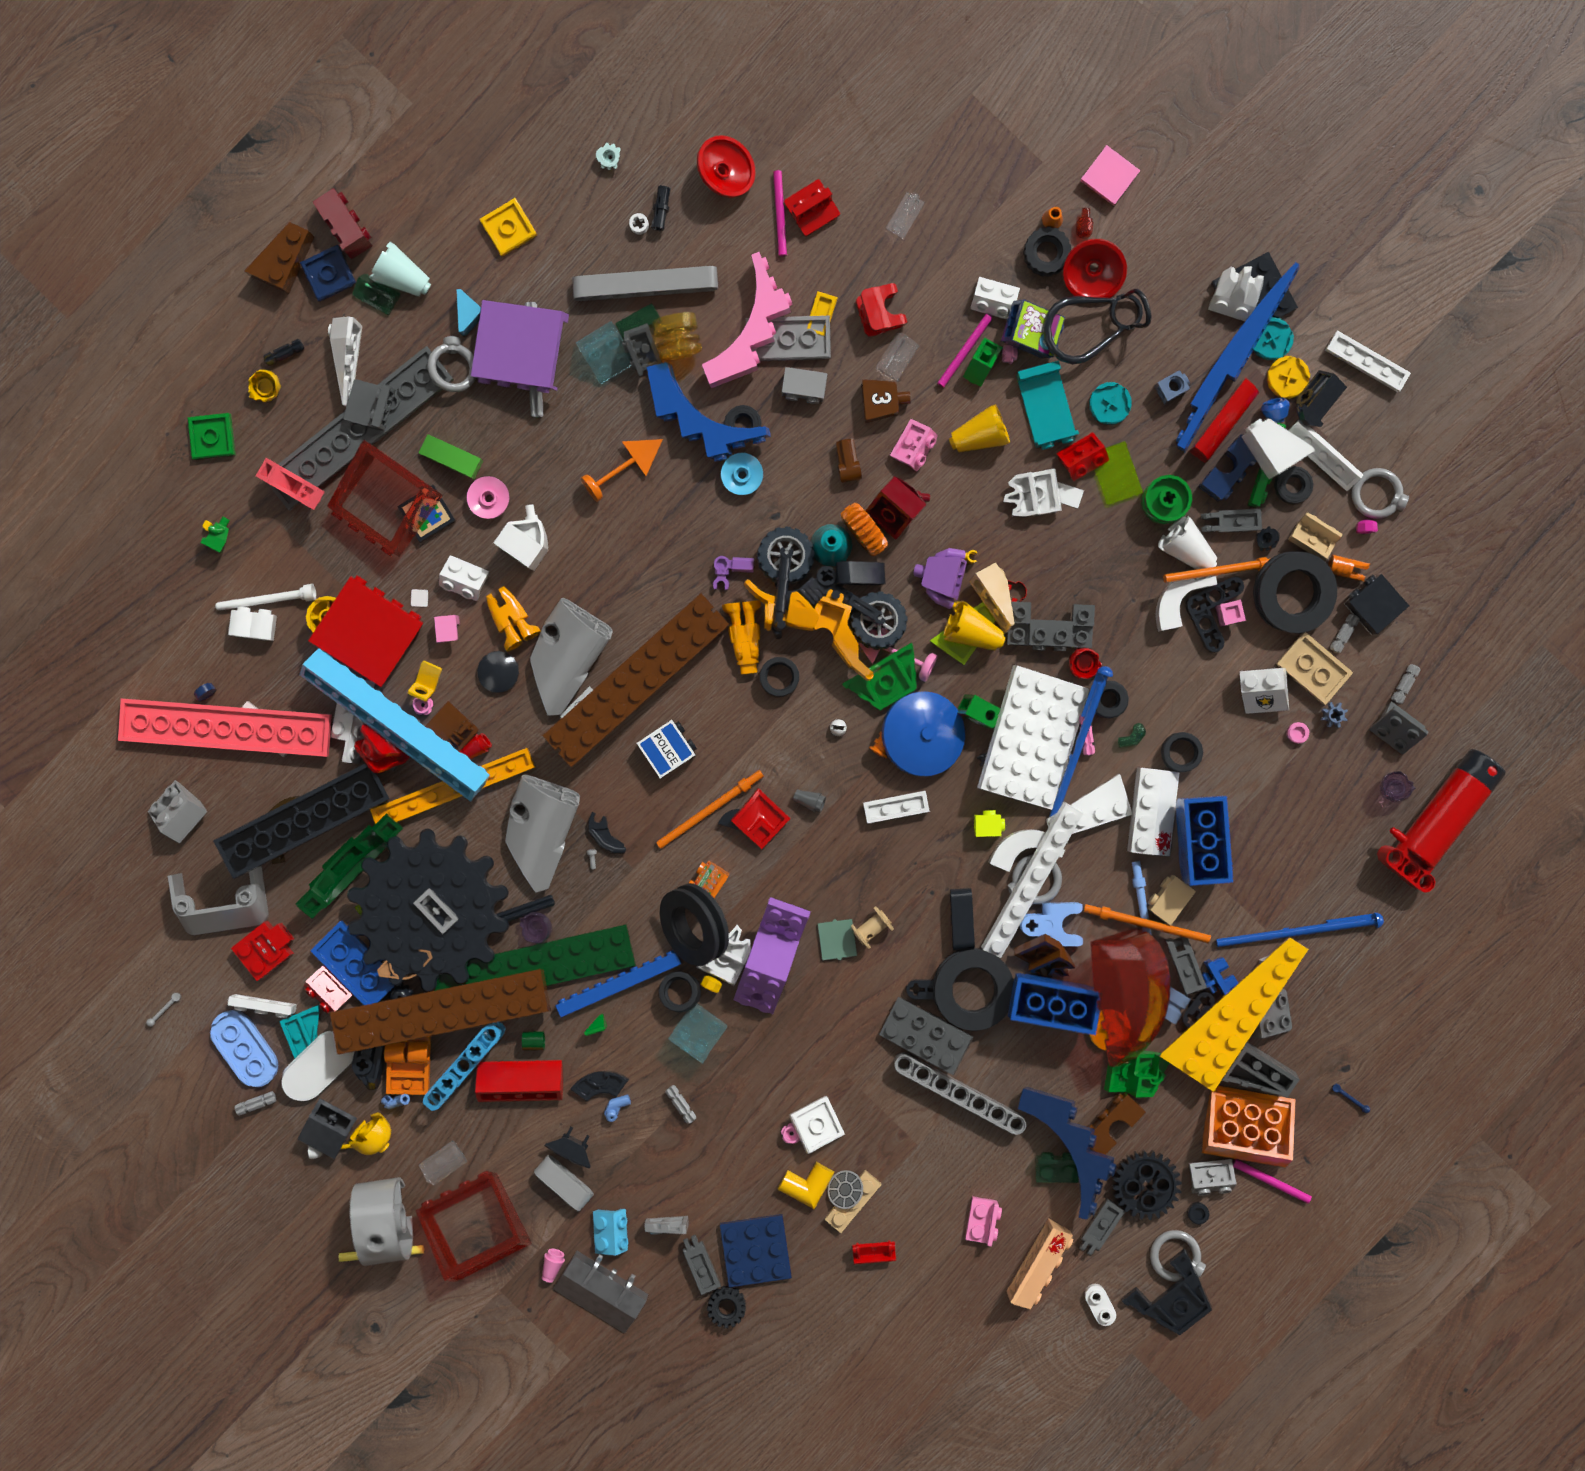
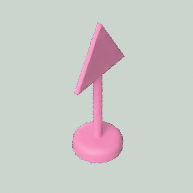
M882 628L881 636L886 635L890 631ZM873 629L869 631V633L878 636L877 631ZM858 642L873 665L880 649L866 648L864 644ZM892 647L884 649L892 654L898 651ZM930 653L924 662L915 659V664L921 667L919 673L920 680L927 681L938 655Z

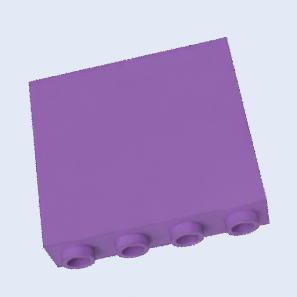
M482 300L471 376L477 378L478 382L483 384H490L491 381H496L498 386L510 387V384H516L518 389L530 390V387H536L538 392L549 393L550 390L557 391V387L553 386L562 326L563 323H568L569 314L557 310Z

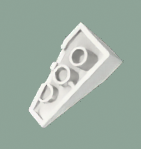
M354 317L333 318L332 324H329L328 336L330 337L342 405L345 407L347 406L352 384L356 377L362 325Z

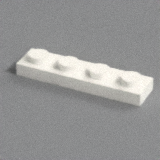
M1339 331L1335 332L1325 349L1328 353L1396 392L1401 391L1411 374L1409 371Z
M1298 420L1288 430L1315 449L1314 452L1307 456L1346 491L1362 478L1363 474L1310 426H1305Z

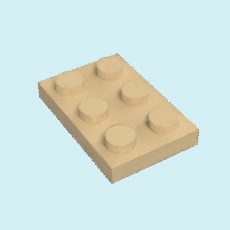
M1306 632L1296 639L1276 663L1278 667L1286 668V673L1323 705L1330 701L1353 674L1350 669Z

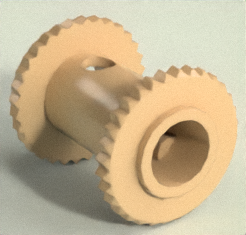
M876 906L874 909L877 913L858 929L853 924L851 925L855 936L868 949L871 948L868 941L887 926L891 931L894 930L891 921Z

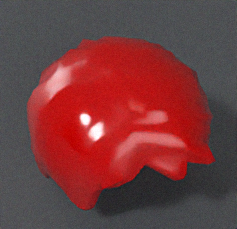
M1080 648L1071 654L1068 665L1075 677L1089 679L1096 675L1102 663L1099 661V654L1094 650Z

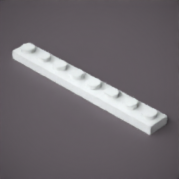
M1065 802L1062 803L983 942L981 948L984 951L992 953L997 957H1002L1084 814L1082 810Z

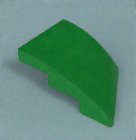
M1110 1049L1104 1090L1107 1092H1127L1135 1098L1153 1097L1158 1090L1159 1084L1165 1078L1166 1074L1164 1072L1170 1063L1160 1057L1161 1053Z

